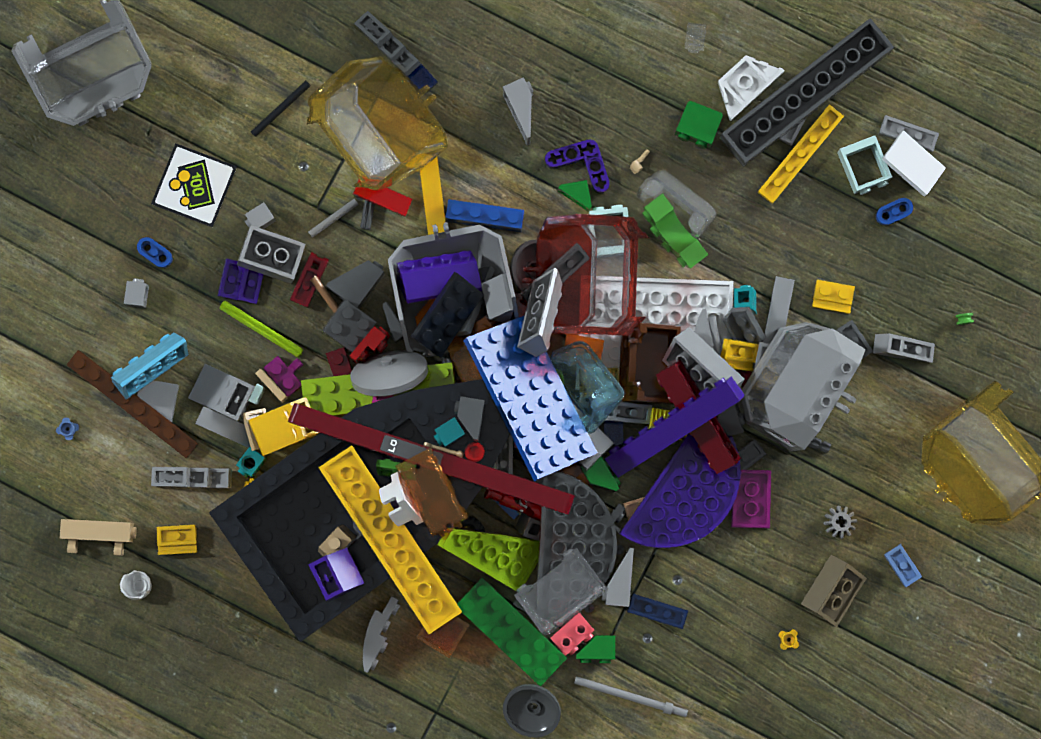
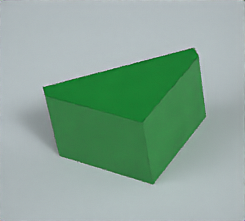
M587 180L561 184L558 187V192L587 212L591 211L592 205Z

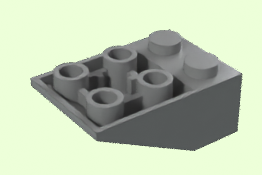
M204 364L188 398L235 421L241 422L242 414L246 412L250 404L249 399L255 386Z

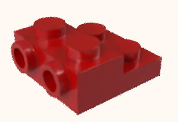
M374 326L349 356L358 364L370 356V350L374 354L382 353L388 346L389 333L382 327L377 329Z

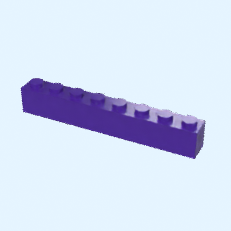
M732 376L726 380L722 377L714 383L715 387L712 389L707 387L698 393L700 395L698 398L694 399L691 397L683 403L684 407L681 409L678 407L668 412L669 416L665 419L663 416L653 422L654 426L651 428L648 426L644 427L638 432L639 435L634 438L632 435L623 441V446L619 447L616 445L608 451L610 454L605 460L616 476L619 478L739 402L745 395Z

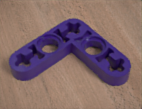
M594 140L581 141L551 150L546 154L545 163L551 169L584 160L593 190L599 194L605 193L610 185L598 144ZM588 144L591 147H595L592 153L584 151L582 153L583 156L580 157L579 146H581V150L586 149ZM573 149L577 152V156L574 159H569L566 156V152ZM559 152H563L565 162H562V158L557 159L556 164L548 161L551 155L557 158L561 156ZM598 162L601 168L599 171L594 172L590 169V164ZM600 175L601 181L606 183L604 189H601L599 186L596 187L598 179L592 176Z

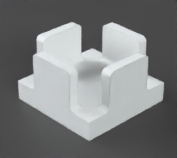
M398 472L392 474V482L379 489L381 502L384 505L397 500L400 506L389 512V517L397 526H401L411 520L416 525L424 522L417 493Z

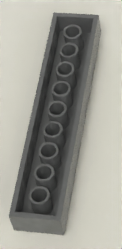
M868 19L721 134L720 139L743 167L890 54L894 46L872 19Z

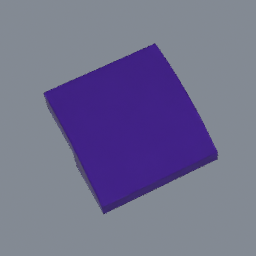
M226 259L217 296L257 304L263 274L237 266L238 261Z

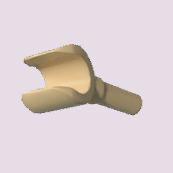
M648 149L630 165V169L634 174L643 169L640 163L650 153Z

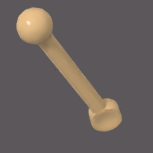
M424 442V446L450 453L460 458L464 456L463 451H454Z

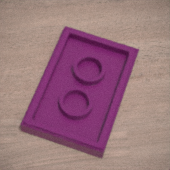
M741 470L737 497L731 508V527L770 528L771 470Z

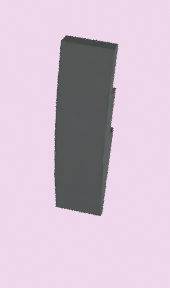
M369 11L354 23L407 77L421 64L393 36L391 31Z

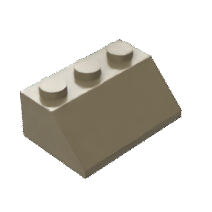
M830 555L812 587L805 595L801 605L837 627L867 578L848 563Z

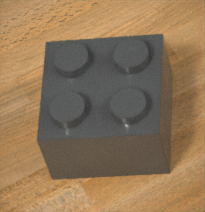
M343 300L321 331L352 353L370 332L376 321L347 300Z

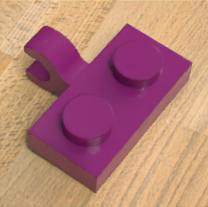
M277 356L264 367L265 371L287 397H290L302 387L301 382L294 375L304 365L298 358L287 366Z

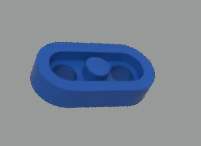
M900 198L882 206L876 213V220L883 226L893 224L908 217L913 211V204L907 198ZM904 206L906 210L902 212L899 207ZM886 213L888 219H883L882 214Z
M149 237L139 240L137 250L143 257L159 268H166L171 265L173 257L166 248ZM146 245L151 246L149 251H145ZM161 256H166L164 262L160 261Z

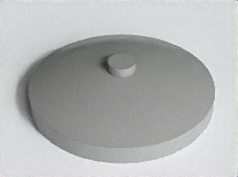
M406 350L387 351L370 356L358 363L351 371L350 378L353 388L361 394L368 396H390L405 392L420 384L428 374L426 359L416 352L411 353Z

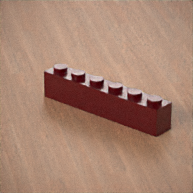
M681 359L656 374L659 385L664 387L669 401L675 407L681 409L684 407L683 403L691 397L696 399L700 396L698 394L700 390ZM716 416L689 433L697 441L699 450L705 454L710 468L716 474L734 466L741 459Z

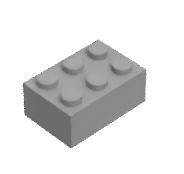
M250 225L237 266L291 284L295 278L305 244Z

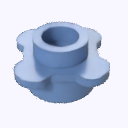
M63 418L62 423L56 428V433L65 436L66 440H72L75 431L79 430V425L72 423L69 418Z

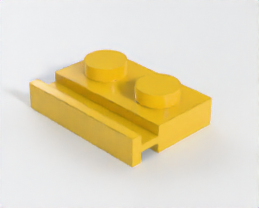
M816 280L812 308L850 314L855 286Z
M724 338L721 357L733 369L753 371L752 366L756 361L759 344Z
M196 525L157 527L158 555L198 553Z

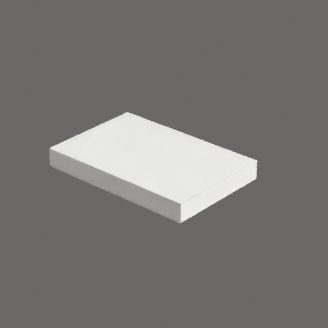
M905 131L899 134L882 158L888 166L923 196L929 193L945 170V167Z

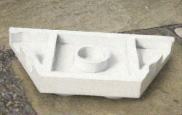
M744 56L718 81L729 120L732 121L782 75L784 70L770 66L766 62L757 61L752 57Z

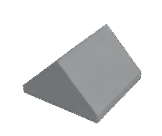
M505 273L481 284L489 320L503 323L510 321L514 310Z

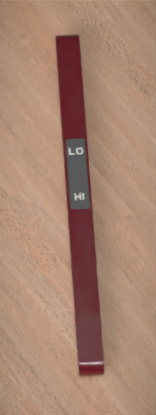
M297 403L293 404L288 422L560 513L569 515L575 496Z

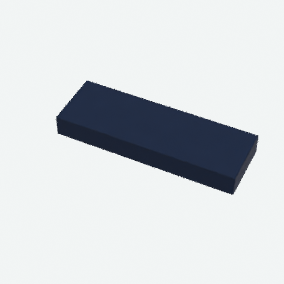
M633 593L627 610L628 613L683 629L688 610Z

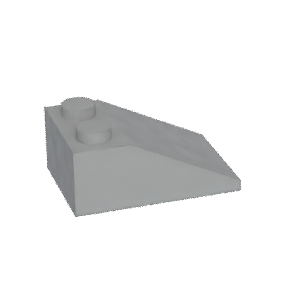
M523 77L503 86V97L528 146L531 139V100L533 88L530 82H526Z

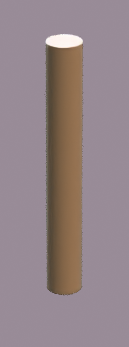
M314 276L310 281L331 310L335 312L339 306L318 277Z

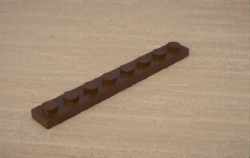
M80 350L67 363L68 367L188 459L199 443L165 418L137 396V394L132 395L126 400L111 380L112 375Z

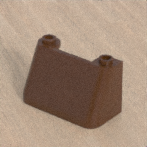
M634 323L625 325L622 328L619 370V398L621 401L672 404L667 397L664 387L659 385L656 374L667 367L662 360L674 337L681 333V327Z

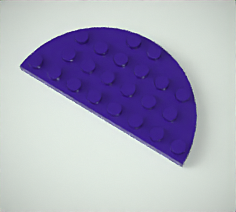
M688 434L619 535L636 544L652 548L681 547L707 536L721 524L735 502L741 478L740 460L734 466L716 474L710 468L705 454L699 450L695 438ZM728 436V438L730 439L731 443L733 444V446L735 447L736 451L738 452L733 437H732V436Z

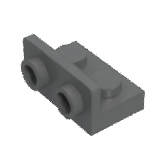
M750 307L731 308L723 318V322L733 340L762 342L766 338Z

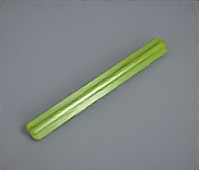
M223 301L221 303L220 310L292 355L299 358L303 353L301 347L229 302Z

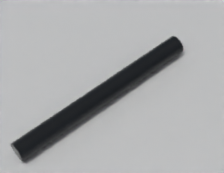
M305 80L250 132L255 137L260 134L311 85Z

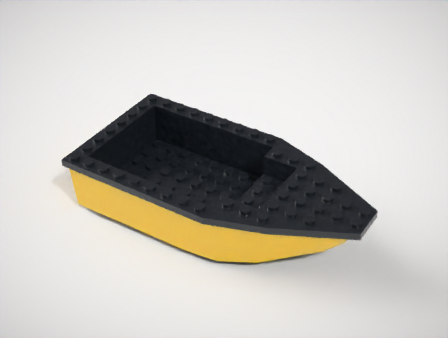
M483 379L409 391L355 408L342 417V419L421 445L427 442L437 446L439 444L434 438V435L437 434L435 429L455 417L466 435L446 448L454 451H463L464 456L462 458L468 460L465 456V448L474 440L458 420V414L454 412L455 403L460 401L461 396L485 401L479 443L484 447L485 454L481 461L475 463L493 468L510 436V432ZM319 433L209 512L300 642L391 578L318 467L348 447L353 446L379 487L382 488L390 484L392 479L391 477L378 475L376 469L377 459H391L394 462L401 463L406 462ZM416 465L418 471L417 482L426 497V500L419 503L424 522L416 525L411 520L404 525L422 552L425 553L439 543L447 528H453L482 489V486ZM344 524L358 537L348 547V551L365 584L331 601H326L308 564L323 557L318 552L319 546L338 526Z

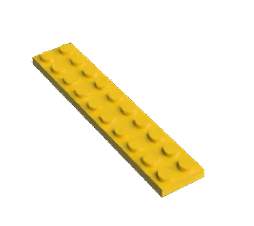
M348 447L318 467L427 633H432L462 613L404 524L397 526L389 517L388 513L395 509L391 503L384 505L381 502L380 487L354 447Z

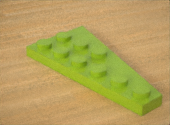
M447 528L438 543L440 547L519 593L538 563L539 541L534 539Z

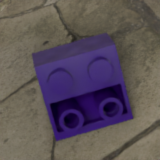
M348 548L336 551L308 564L326 601H331L365 584Z

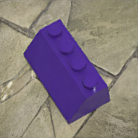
M471 251L442 254L441 256L424 257L422 259L406 260L397 263V283L407 303L436 299L454 272L461 275L479 291H482L477 261Z

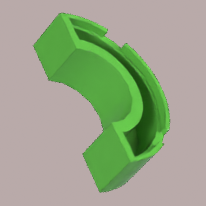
M663 193L643 208L644 212H642V215L650 222L652 226L650 228L651 232L655 237L659 236L661 238L663 248L667 252L671 251L676 256V260L681 267L684 268L686 266L691 269L708 255L699 241L681 224L674 212L673 206Z

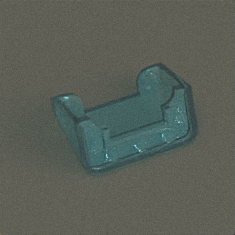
M577 341L554 350L550 360L566 391L585 414L580 419L588 435H590L599 428L623 399L624 390L591 347L583 341Z

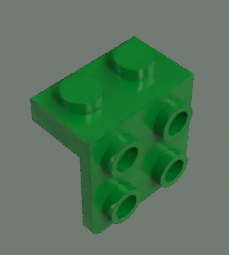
M689 101L678 124L675 136H678L682 141L696 143L695 145L700 148L710 149L723 115L721 112Z

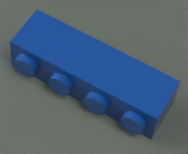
M448 199L446 222L472 226L481 225L487 228L522 232L524 210Z

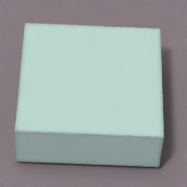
M256 384L249 402L258 405L265 388Z

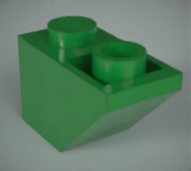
M600 457L588 471L582 466L580 467L590 485L614 492L620 490L619 485L621 483L616 474L612 476L609 471L611 467L605 458Z
M595 635L576 654V659H580V663H591V659H599V663H611V659H615V636Z

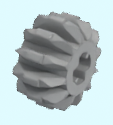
M837 506L836 511L830 508L829 511L832 516L829 514L824 516L830 519L823 522L824 525H830L826 532L834 530L832 537H836L839 532L840 539L844 538V533L850 536L851 532L849 529H856L851 523L857 522V519L850 518L854 515V512L847 514L848 507H845L843 511L841 506ZM838 517H840L841 520H844V524H842V527H840L839 524H836V520H839Z

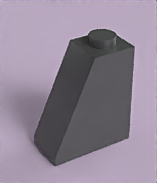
M368 260L328 282L326 287L338 297L347 300L359 309L385 275L382 270L384 267L376 261L372 263Z

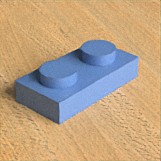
M901 544L884 554L904 587L909 586L922 577Z

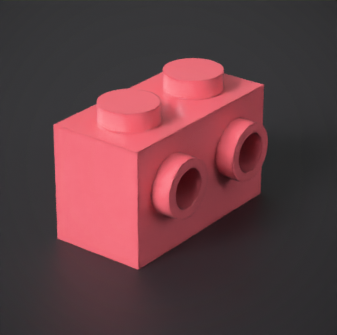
M577 613L553 634L550 639L565 656L567 654L572 656L579 649L578 644L582 641L586 643L594 636L592 634L594 629L580 613Z

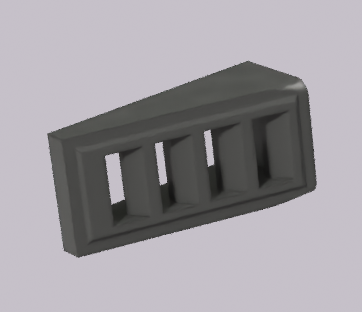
M385 302L383 303V309L392 338L397 343L404 339L400 322L389 304Z

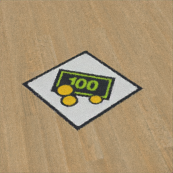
M175 143L151 204L213 228L237 166Z

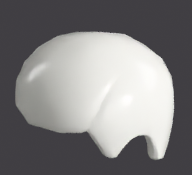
M134 570L122 577L120 582L121 592L132 600L143 599L152 589L151 579L145 572Z

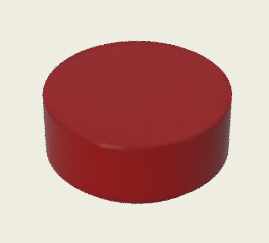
M472 442L466 446L465 456L469 461L479 462L483 459L485 451L480 443Z

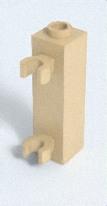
M61 519L60 539H68L67 553L78 552V540L115 542L114 555L124 556V542L133 543V539H136L137 528L134 527V523Z

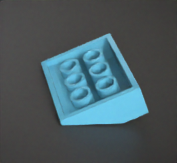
M176 333L166 334L160 339L159 344L149 346L144 351L145 354L139 358L138 356L134 357L128 362V366L124 369L121 367L112 374L111 380L126 400L189 355L187 342L183 337Z

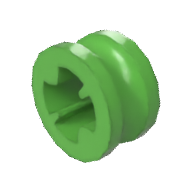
M973 313L956 315L955 317L958 319L957 325L974 323V320L971 319Z

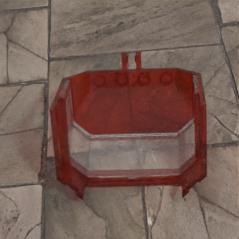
M590 214L546 217L537 236L536 267H523V271L536 272L537 279L576 243L590 257L588 261L562 283V296L558 302V313L554 319L552 334L629 336L634 331V328L646 318L635 317L638 239L649 237L645 232L641 231L633 217ZM524 278L522 283L531 284L535 279Z

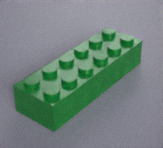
M483 578L457 603L462 613L539 686H542L567 659L563 653Z

